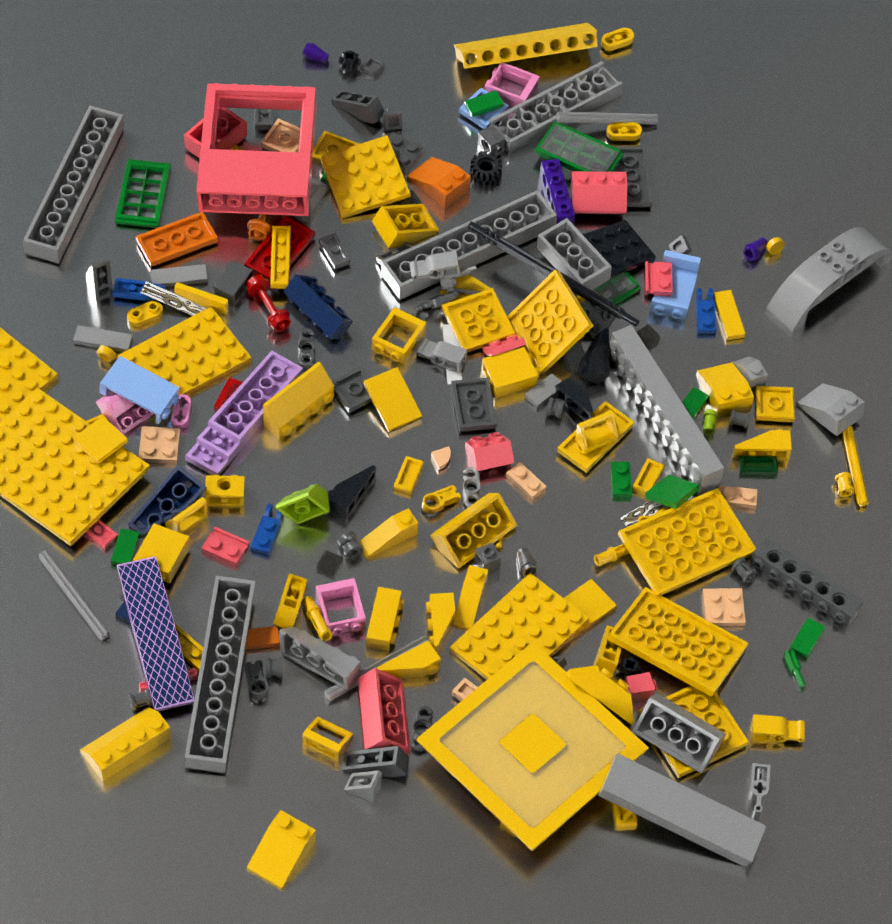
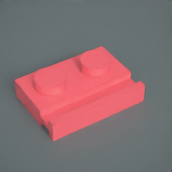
M645 261V295L672 296V263H648V261Z
M517 334L501 341L490 342L489 345L483 346L482 350L483 354L493 356L526 345L524 337H517Z
M214 527L213 532L210 533L203 544L201 551L237 567L250 544L249 541Z

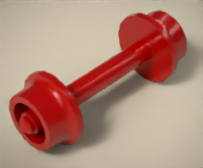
M260 274L255 275L247 281L248 294L251 297L260 296L271 313L267 319L269 327L273 328L276 332L287 329L291 324L290 313L286 309H276L266 293L271 286L270 281Z

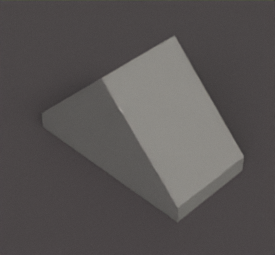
M380 771L352 773L344 791L373 803L381 787L382 773Z

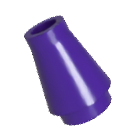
M309 42L302 53L306 59L324 64L329 58L328 53L314 43L311 44Z
M761 237L759 240L745 245L743 250L745 258L750 261L757 260L766 248L768 241Z

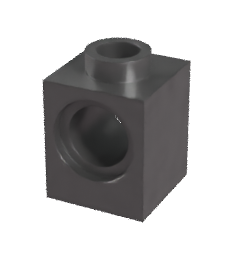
M491 125L479 132L478 144L484 151H487V154L492 152L494 156L505 150V137L494 125Z
M493 542L475 549L474 554L476 566L488 569V574L500 570L501 556Z

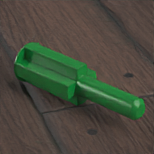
M787 650L783 655L791 673H795L800 687L804 688L806 684L800 672L801 664L795 650Z

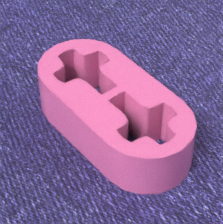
M182 394L179 395L178 403L175 406L173 405L171 416L173 427L180 429L188 426L191 413V399L189 396ZM182 402H185L183 409L180 408ZM183 415L181 422H178L179 416Z

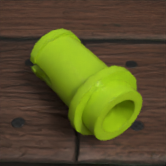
M708 409L703 414V433L712 435L715 433L718 414L715 410Z

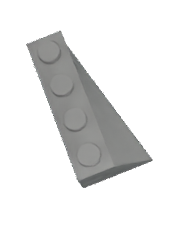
M296 627L280 629L279 637L282 655L347 690L360 676L361 665L356 657L343 653L339 648L326 644L325 641L311 636L305 630H299Z

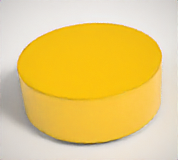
M775 237L767 243L766 249L771 255H776L784 249L785 242L780 237Z
M101 345L97 350V355L106 362H113L116 357V353L107 346Z

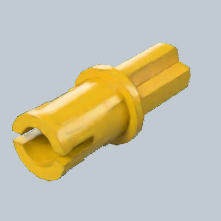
M624 544L614 548L609 547L607 551L594 555V562L600 567L611 561L616 562L618 558L629 554Z

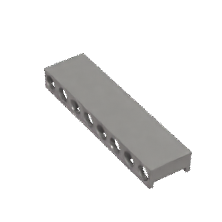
M601 61L491 118L489 126L494 125L505 137V151L510 154L544 136L554 122L557 123L556 114L558 112H590L622 95L623 83L621 81L618 82ZM540 98H543L541 102L536 104ZM514 113V115L508 119L509 115ZM559 122V123L565 125V124H567V123H569V122Z
M618 753L612 760V765L598 796L744 867L752 863L766 828L765 825Z

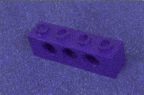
M559 159L541 161L540 177L548 204L557 214L556 224L568 218L574 225L575 212Z

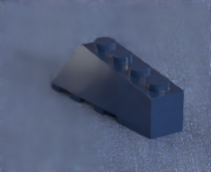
M295 274L284 290L288 300L296 304L302 314L312 319V324L321 328L327 338L341 339L353 321L341 307L334 305L335 299L325 294L327 290L324 286L317 284L319 280L315 276Z

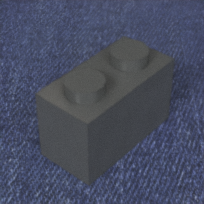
M233 261L229 267L227 266L224 269L222 277L215 281L213 285L214 295L228 299V304L234 307L248 288L247 281L252 277V269Z

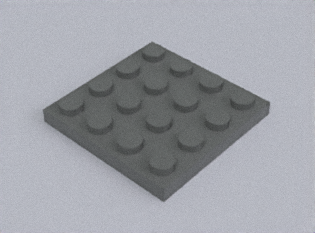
M646 146L615 147L624 154L612 172H626L627 207H652L653 201ZM585 147L582 152L593 156L597 148ZM601 150L596 158L607 162L611 154ZM579 155L575 162L585 167L589 159ZM593 162L589 170L600 172L603 166Z

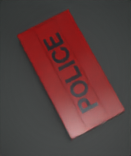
M229 377L214 405V409L219 410L243 382Z

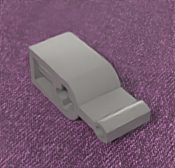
M456 250L432 254L426 257L425 260L410 262L412 280L423 277L439 279L461 275Z
M422 338L415 351V355L428 358L433 364L457 373L461 372L467 361V349L443 341L435 343L427 338Z
M752 763L748 799L751 803L755 804L752 819L755 821L760 819L763 809L761 804L767 798L771 765Z

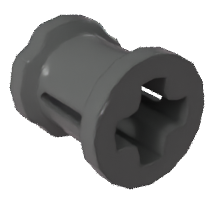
M732 409L729 426L739 425L743 426L744 429H748L751 413L744 414Z
M744 557L739 558L731 567L733 572H737L743 578L742 581L744 583L751 581L757 574V570L755 568L752 569L746 563Z
M149 689L136 694L128 693L132 711H136V708L153 705Z

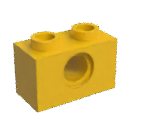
M206 475L205 486L207 488L205 490V499L207 505L244 506L245 476Z

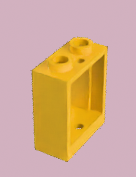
M394 307L372 337V349L376 353L383 354L395 362L405 364L426 334L427 322ZM392 324L413 334L403 349L382 339Z

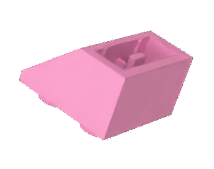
M110 391L106 396L96 401L102 414L104 413L107 420L123 435L153 414L113 391Z

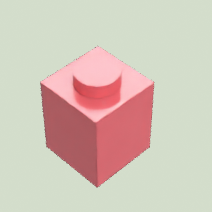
M650 672L626 676L625 682L630 686L632 703L648 700L657 691L656 681L651 678Z

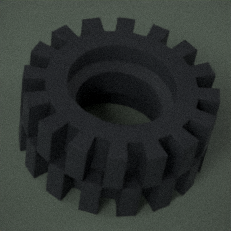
M484 151L483 155L481 152L478 153V156L475 154L470 163V176L472 180H477V184L482 182L484 186L485 183H488V186L492 185V182L494 184L497 183V180L499 181L502 176L503 164L501 158L498 159L496 154L493 156L492 152L487 154V151ZM489 166L492 170L483 171L480 167Z

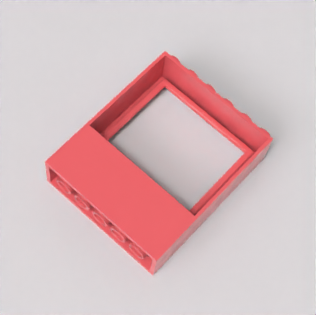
M207 83L196 190L199 212L309 215L317 113L315 87ZM219 107L302 110L299 151L274 152L215 149Z

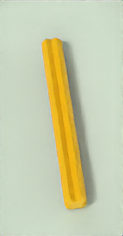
M850 425L842 434L857 504L863 507L868 505L869 501L854 431Z

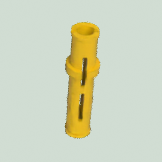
M304 597L301 604L306 610L307 618L312 621L322 641H329L332 638V632L321 615L320 607L315 604L312 597Z

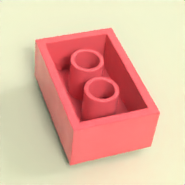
M219 107L215 149L230 150L247 136V122L229 109ZM204 118L184 134L185 149L199 159Z

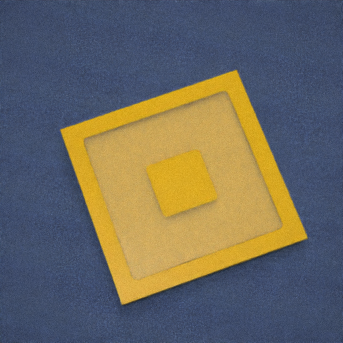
M534 642L529 644L416 739L425 750L531 851L536 849L599 793L612 765V760L616 757L617 753L636 761L649 749L647 745L599 701L568 678L567 672Z

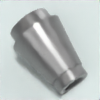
M527 548L519 549L517 557L520 573L525 577L529 573L535 575L538 572V563Z

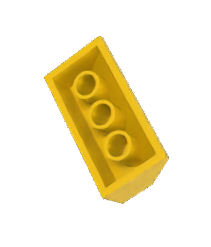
M317 362L263 404V426L276 438L281 439L283 436L289 435L293 428L303 424L307 417L317 413L321 406L331 402L334 398V384L320 362Z
M488 493L430 536L438 550L457 568H461L474 558L475 549L492 542L495 543L518 525L500 493Z
M147 707L80 749V752L102 781L169 740L171 738V729L158 711Z

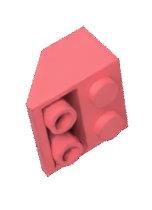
M499 432L491 433L488 435L489 437L481 438V436L472 437L470 441L465 442L472 465L477 471L514 463L511 441Z

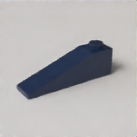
M177 465L128 525L144 536L150 531L153 524L161 525L195 503L207 487L181 466Z

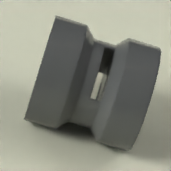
M346 532L338 538V544L344 549L347 559L355 558L363 552V547L360 542H357V536L354 532Z

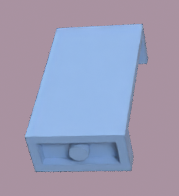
M665 250L663 262L672 263L673 292L672 296H654L651 301L650 312L686 320L701 258Z
M119 356L100 382L99 393L106 396L111 390L156 415L155 423L158 425L162 419L165 420L168 417L171 406H175L180 399L178 386L122 356Z

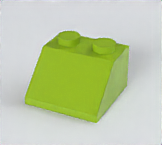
M319 484L296 491L284 497L275 505L278 511L295 524H300L330 512L328 492Z

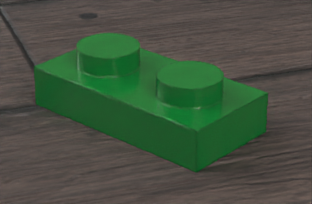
M611 462L612 497L632 498L630 462Z

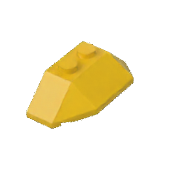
M598 665L573 668L567 671L568 678L628 723L631 725L634 723L630 686L624 680L620 679L618 681L613 677L614 674L606 667L602 669Z

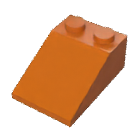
M431 157L407 175V179L445 209L470 190L471 176L457 165Z

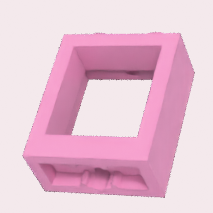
M500 63L498 68H494L492 78L487 80L485 89L489 93L497 91L504 103L514 107L534 96L539 87L540 76L506 63ZM502 78L526 86L520 96L497 88Z
M355 578L316 586V599L322 611L321 615L333 636L349 631L357 632L366 628V617ZM351 596L357 618L330 623L324 601Z

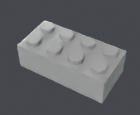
M568 218L538 235L537 249L560 272L591 290L610 280L612 266Z

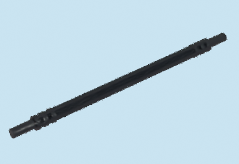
M472 221L469 223L468 228L482 235L483 239L547 277L554 270H557L490 229H484ZM560 272L571 291L616 318H622L633 326H638L640 320L626 313L625 309Z

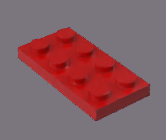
M284 216L277 226H291V266L315 237V231ZM272 231L244 263L245 267L252 269V273L262 275L270 283Z

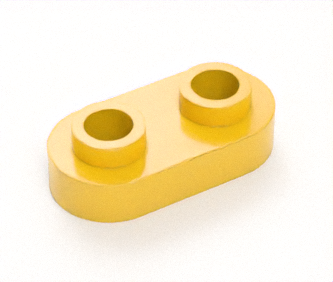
M621 28L606 33L602 36L601 46L605 50L612 51L630 45L634 39V32L629 28Z
M615 122L607 126L606 135L613 141L638 140L641 137L642 127L635 122Z
M150 301L130 309L127 313L129 325L140 327L161 318L163 314L162 305L157 301Z

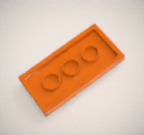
M199 212L137 235L136 241L148 263L153 267L218 242V237L205 214Z

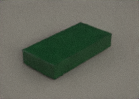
M739 456L738 458L739 475H778L777 456Z

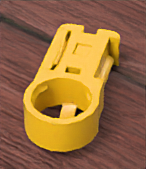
M451 485L426 494L422 500L421 507L427 514H436L444 510L446 506L456 502L459 504L461 495L459 492L456 493V487ZM432 500L436 503L429 507L425 502Z

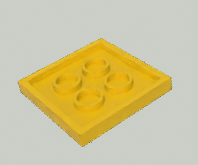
M493 288L442 305L443 313L459 346L467 349V353L489 345L490 342L501 341L508 336L515 335Z

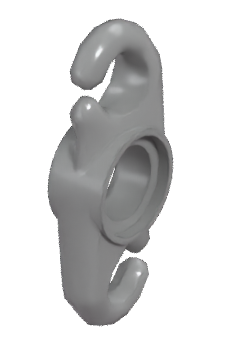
M468 467L463 471V474H465L463 476V502L467 508L472 505L468 500L474 498L478 501L480 499V473L474 467ZM468 472H473L475 476L468 477L466 474ZM468 485H475L477 489L469 491L466 487Z

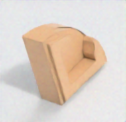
M449 446L431 453L438 470L445 468L450 460L451 450Z

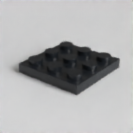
M626 220L582 234L612 266L611 277L643 266L645 261L652 263L656 259L655 254Z

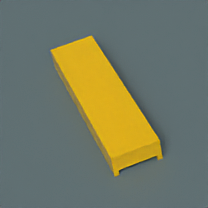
M582 23L454 44L457 62H462L464 69L594 48L598 47L597 29L589 23ZM589 39L593 41V42L590 43V44H586V43L584 42V41H588Z

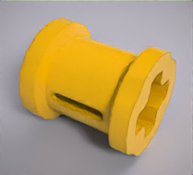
M842 472L835 476V482L838 483L839 488L838 496L849 497L855 492L851 484L852 475L848 472Z

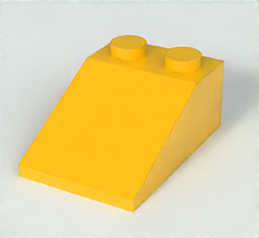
M424 204L381 206L372 220L388 248H395L406 242L412 244L440 231Z
M732 362L697 370L704 391L709 395L710 405L717 412L718 417L732 414V409H735L736 412H741L752 408L754 399L748 381Z
M280 810L265 832L247 869L283 889L316 841V830Z

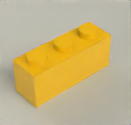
M378 587L366 636V647L389 651L391 644H395L397 633H394V629L399 627L401 617L398 616L399 610L402 611L404 606V599H401L402 591Z

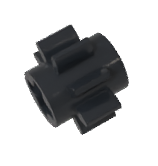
M350 50L343 52L342 57H339V64H341V69L353 72L357 71V66L361 65V59H359L358 53L356 54Z
M633 656L626 659L622 658L621 664L617 665V670L620 671L618 677L626 680V676L641 674L642 668H639L640 661L633 659Z

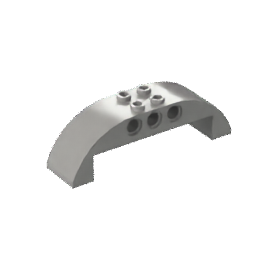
M863 227L852 228L836 237L797 267L777 290L768 304L766 312L792 334L805 324L807 313L810 309L875 262L880 267L884 266L892 260V251Z

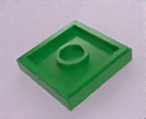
M667 475L645 493V497L647 500L677 509L700 489L699 484Z

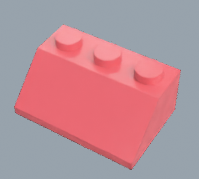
M572 171L571 200L574 212L583 214H626V172Z

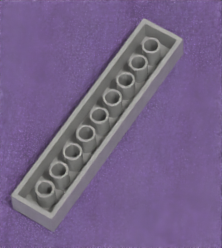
M89 105L23 239L24 254L55 263L60 262L123 132L124 120L122 114Z
M537 190L471 221L484 229H490L518 246L538 237L539 234L556 225L557 214ZM468 221L381 261V275L398 299L401 300L440 282V278L431 279L429 277L412 280L411 261H421L432 254L456 250L459 268L463 270L505 251L468 228L471 222Z
M630 325L612 332L611 341L609 342V359L616 365L618 374L625 379L627 388L634 393L636 402L643 407L645 416L652 421L654 430L661 435L663 444L671 451L673 460L677 461L680 465L682 474L687 476L690 482L699 484L700 490L697 492L699 496L719 488L724 471L722 463L633 326Z
M223 576L215 577L185 753V768L221 773L226 771L255 593V581Z

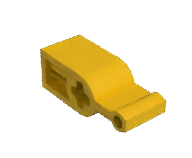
M753 714L751 741L781 743L786 740L805 741V721H790L780 716Z

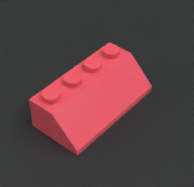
M374 668L358 677L365 750L399 746L405 753H409L411 749L403 679Z

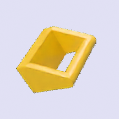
M612 410L577 424L575 440L584 454L618 440L617 426ZM606 421V423L585 431V429Z
M202 497L196 500L195 503L165 522L166 528L182 534L189 532L208 518L206 499Z
M317 716L304 731L302 744L339 761L352 740L354 733ZM318 726H321L344 739L338 744L315 733Z

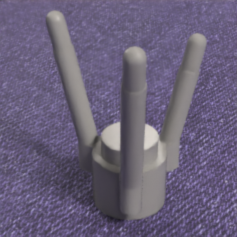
M473 266L460 270L461 275L440 278L441 289H446L447 293L458 291L464 294H476L481 292L453 288V286H456L455 278L471 274V271L476 270L477 267Z

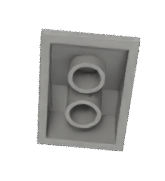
M824 383L796 403L799 408L836 436L864 415V401L851 391Z

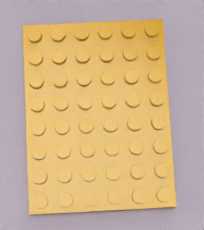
M36 388L0 422V496L65 543L72 546L150 470V465L123 446L100 464H97L73 441V437L91 424L39 388Z

